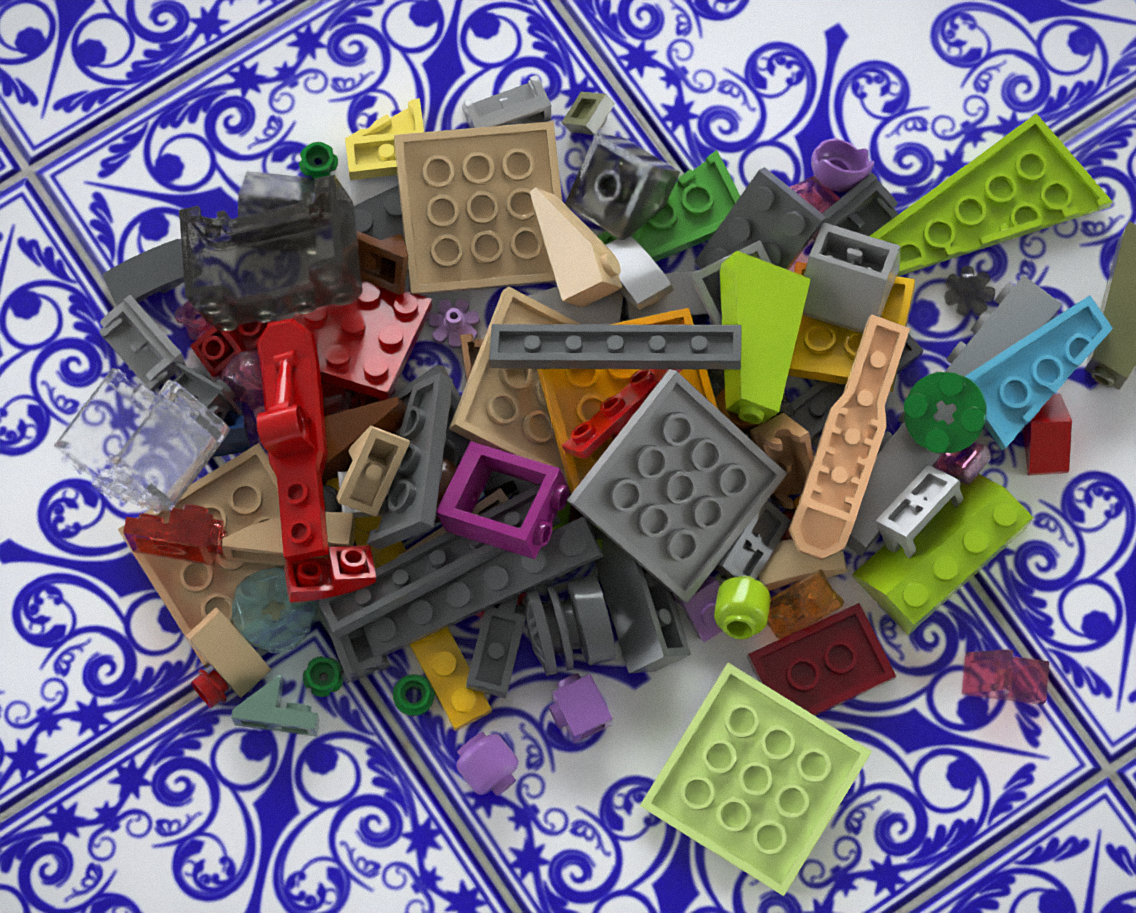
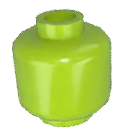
M739 576L724 581L718 588L714 619L717 626L728 636L735 639H748L760 633L766 627L771 600L768 589L761 582L750 576Z

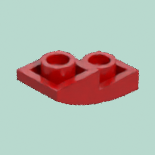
M255 297L227 322H217L191 344L190 347L210 375L216 378L258 351L256 343L268 323L278 320L261 298Z
M370 545L329 547L327 558H312L290 563L287 560L285 561L284 572L290 603L335 597L376 583V573Z

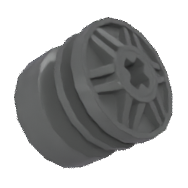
M595 574L568 580V600L560 601L558 593L552 584L546 586L548 605L542 606L536 588L526 591L527 605L525 617L533 652L542 664L546 676L557 674L555 654L560 653L566 671L573 670V650L581 649L588 665L616 658L610 620L601 587Z

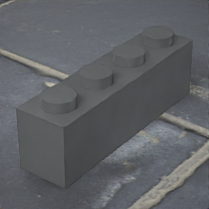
M589 521L596 539L602 540L601 551L603 557L594 560L628 673L657 671L691 655L672 593Z

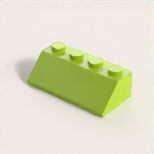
M969 469L958 479L961 484L959 488L963 496L961 504L958 507H954L950 499L913 539L916 552L911 558L905 555L901 545L896 553L887 549L886 545H884L852 574V577L907 635L914 631L1017 538L1034 518L1005 487L972 469Z

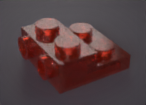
M185 504L183 509L171 507L168 524L163 523L164 519L162 517L152 514L141 513L138 518L126 517L123 534L134 553L215 566L217 554H224L222 540L228 535V532L223 530V520H217L213 514H208L209 510L207 508L192 504Z

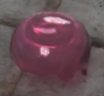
M246 350L235 354L222 370L219 379L225 382L236 394V397L233 399L234 402H245L251 410L264 406L262 372L258 352Z

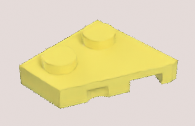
M420 98L409 101L408 108L390 118L387 114L374 121L371 127L360 129L345 138L350 180L397 175L394 135L424 132Z

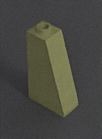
M1129 221L1117 242L1100 308L1113 329L1088 356L1085 370L1092 373L1091 376L1096 382L1105 387L1113 386L1118 390L1123 386L1136 365V224Z

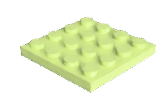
M727 663L643 799L640 807L784 896L872 751L740 669Z

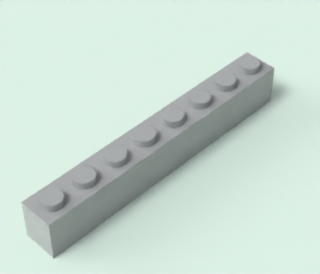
M1024 275L1015 286L1008 282L995 299V302L999 304L991 315L984 312L970 331L975 335L966 345L960 341L946 360L951 365L945 372H956L966 376L1054 319L1062 304ZM940 401L937 404L939 411L934 414L937 421L945 420L950 424L954 421L952 414L957 410L956 406L953 403L945 405L943 401ZM904 411L898 418L902 425L895 434L892 435L887 431L883 436L853 529L846 544L861 557L880 535V530L876 523L879 516L927 465L934 467L945 454L933 453L915 442L906 428Z

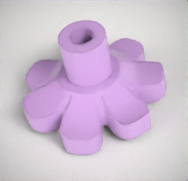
M458 299L454 307L449 300H442L438 303L440 314L431 313L429 316V326L436 329L432 337L437 344H442L448 339L449 347L458 349L461 347L460 335L471 333L474 336V340L477 338V330L471 326L480 323L478 312H468L469 303L463 299Z

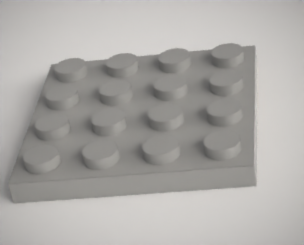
M669 369L566 501L674 596L688 603L787 473L677 371Z

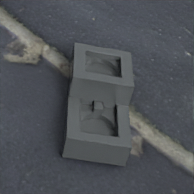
M175 239L138 254L102 275L116 306H118L128 295H131L139 303L156 292L165 294L197 275V272L182 240Z

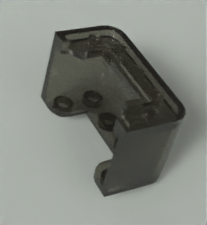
M335 175L315 179L316 192L313 195L310 191L302 192L303 203L231 219L223 210L217 212V218H208L201 215L199 206L179 210L185 297L207 323L215 326L218 330L230 331L236 329L241 324L255 321L270 322L278 316L286 314H307L315 311L318 307L332 304L348 305L353 303L362 294L354 203Z

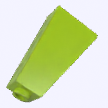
M735 251L720 267L722 325L742 326L741 370L724 369L726 410L739 414L738 417L745 422L759 424L766 422L779 413L811 279L740 251Z

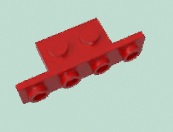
M641 369L633 374L629 379V384L617 395L606 399L601 404L598 413L588 422L578 425L571 432V437L562 445L564 451L567 454L585 459L610 436L614 440L669 369ZM671 369V370H674V371H677L678 373H680L683 369Z

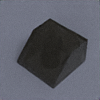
M596 133L565 205L619 240H625L665 208L680 171L625 138Z

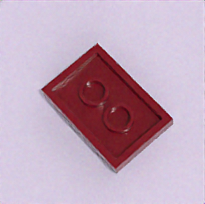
M860 603L747 655V659L759 682L814 716L822 714L896 678V674Z

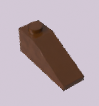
M398 396L324 417L328 458L322 475L323 485L330 479L338 478V472L348 471L353 461L348 451L370 425L392 434L401 428L407 406Z

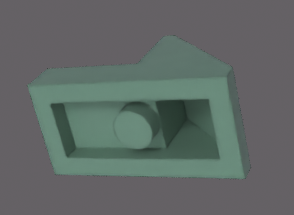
M282 675L275 677L232 710L231 716L236 726L315 737L318 735L320 719L318 713L311 712L312 707L305 704L287 703L286 708H280L284 686Z

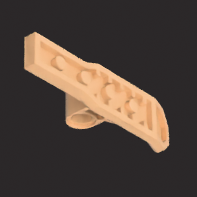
M875 315L868 317L844 392L829 410L797 509L789 527V532L798 552L822 560L846 547L886 430L885 403L910 331L908 327Z

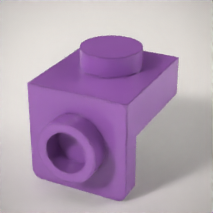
M710 575L688 603L679 600L673 595L674 601L681 605L698 638L703 642L708 641L723 631L717 626L714 619L716 598L720 585Z

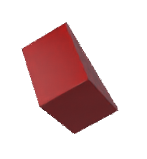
M1053 394L1023 428L1028 476L1064 474L1069 472L1072 419L1061 394Z

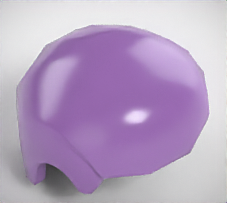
M837 138L822 141L814 150L811 158V166L815 177L825 188L839 193L849 192L870 175L875 163L874 161L869 163L868 150L866 148L857 150L851 143Z

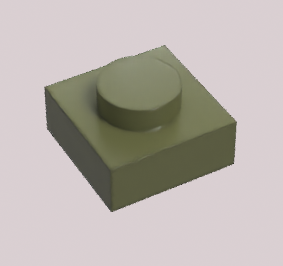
M581 91L561 123L572 133L596 135L598 130L606 123L607 116L615 103L607 94Z

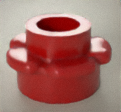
M200 669L198 671L199 676L191 682L196 693L210 708H213L220 701L225 703L227 698L224 693L229 687L224 679L215 670L207 673L205 670Z

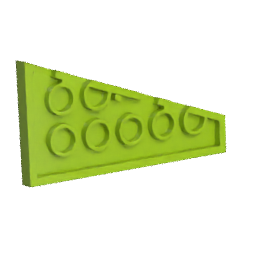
M1036 113L871 234L870 237L900 246V269L897 276H901L1109 208L1113 201Z

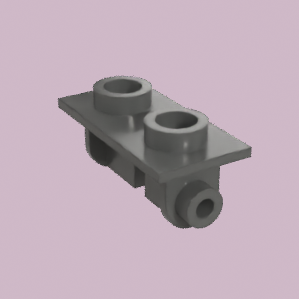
M178 361L174 363L181 374L166 386L167 397L171 402L187 411L190 410L192 414L209 424L222 422L229 411L239 416L243 414L233 401L236 394L225 382L220 379L213 382L197 366L190 369Z

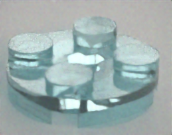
M267 568L251 574L237 586L232 603V617L236 629L252 646L269 653H279L295 648L306 638V634L310 631L316 619L315 600L290 603L284 569ZM271 600H276L278 604L286 605V609L280 612V619L272 620L270 615L262 614L263 609L268 607V602Z

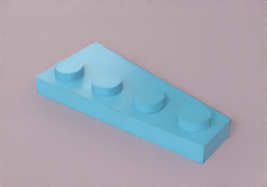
M1090 295L965 376L973 380L985 396L987 402L985 427L1001 450H1004L1014 440L1015 436L1040 411L1041 407L1058 391L1067 378L1113 329Z

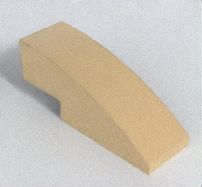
M325 512L328 547L353 546L356 532L354 514ZM280 518L246 527L224 537L222 549L226 560L285 567L286 559L283 555Z

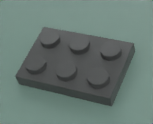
M764 167L758 170L694 263L704 268L760 240L771 263L789 270L827 217Z

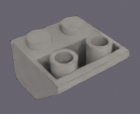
M823 222L809 255L804 274L805 277L811 280L802 315L863 334L869 316L881 317L900 269V246Z

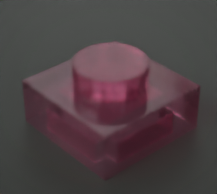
M973 443L968 448L959 452L944 453L934 465V468L958 479L962 484L970 485L993 456L986 445Z

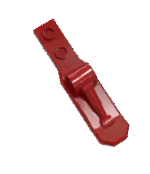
M289 318L268 323L256 345L261 365L265 412H260L257 415V431L263 447L268 451L269 464L277 477L283 555L290 563L329 555L322 482L328 450L319 358L314 335L294 319Z

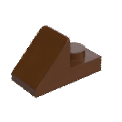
M351 228L340 231L336 269L400 295L404 293L409 256L403 236L397 234L381 241Z

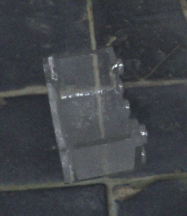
M112 368L54 444V447L64 454L61 461L78 474H82L83 471L89 474L94 479L91 485L104 496L110 499L114 496L126 504L130 501L141 509L146 506L157 514L161 510L171 512L231 430L227 424L176 381L167 380L158 392L161 396L159 397L141 383L135 386L125 377L126 374L120 369Z

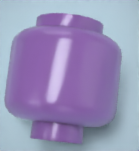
M480 732L457 751L460 756L457 761V770L475 793L483 795L493 791L498 796L516 782L512 774L518 768L519 760L498 734L486 736L484 732Z

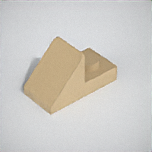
M370 425L348 451L353 461L336 496L338 503L377 517L410 441Z

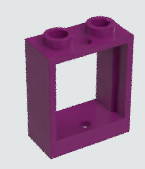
M470 441L436 510V514L446 532L536 559L541 546H546L550 540L552 523L558 510H563L567 504L569 487L560 468ZM492 471L541 485L521 528L472 514Z

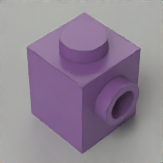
M579 673L573 674L556 684L558 689L553 691L552 695L554 704L549 706V710L559 729L566 727L574 744L612 725L613 718L591 674L582 678Z

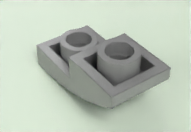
M628 233L606 245L620 263L621 273L619 277L623 287L620 289V293L639 310L657 303L660 298L674 291L671 282L663 271Z

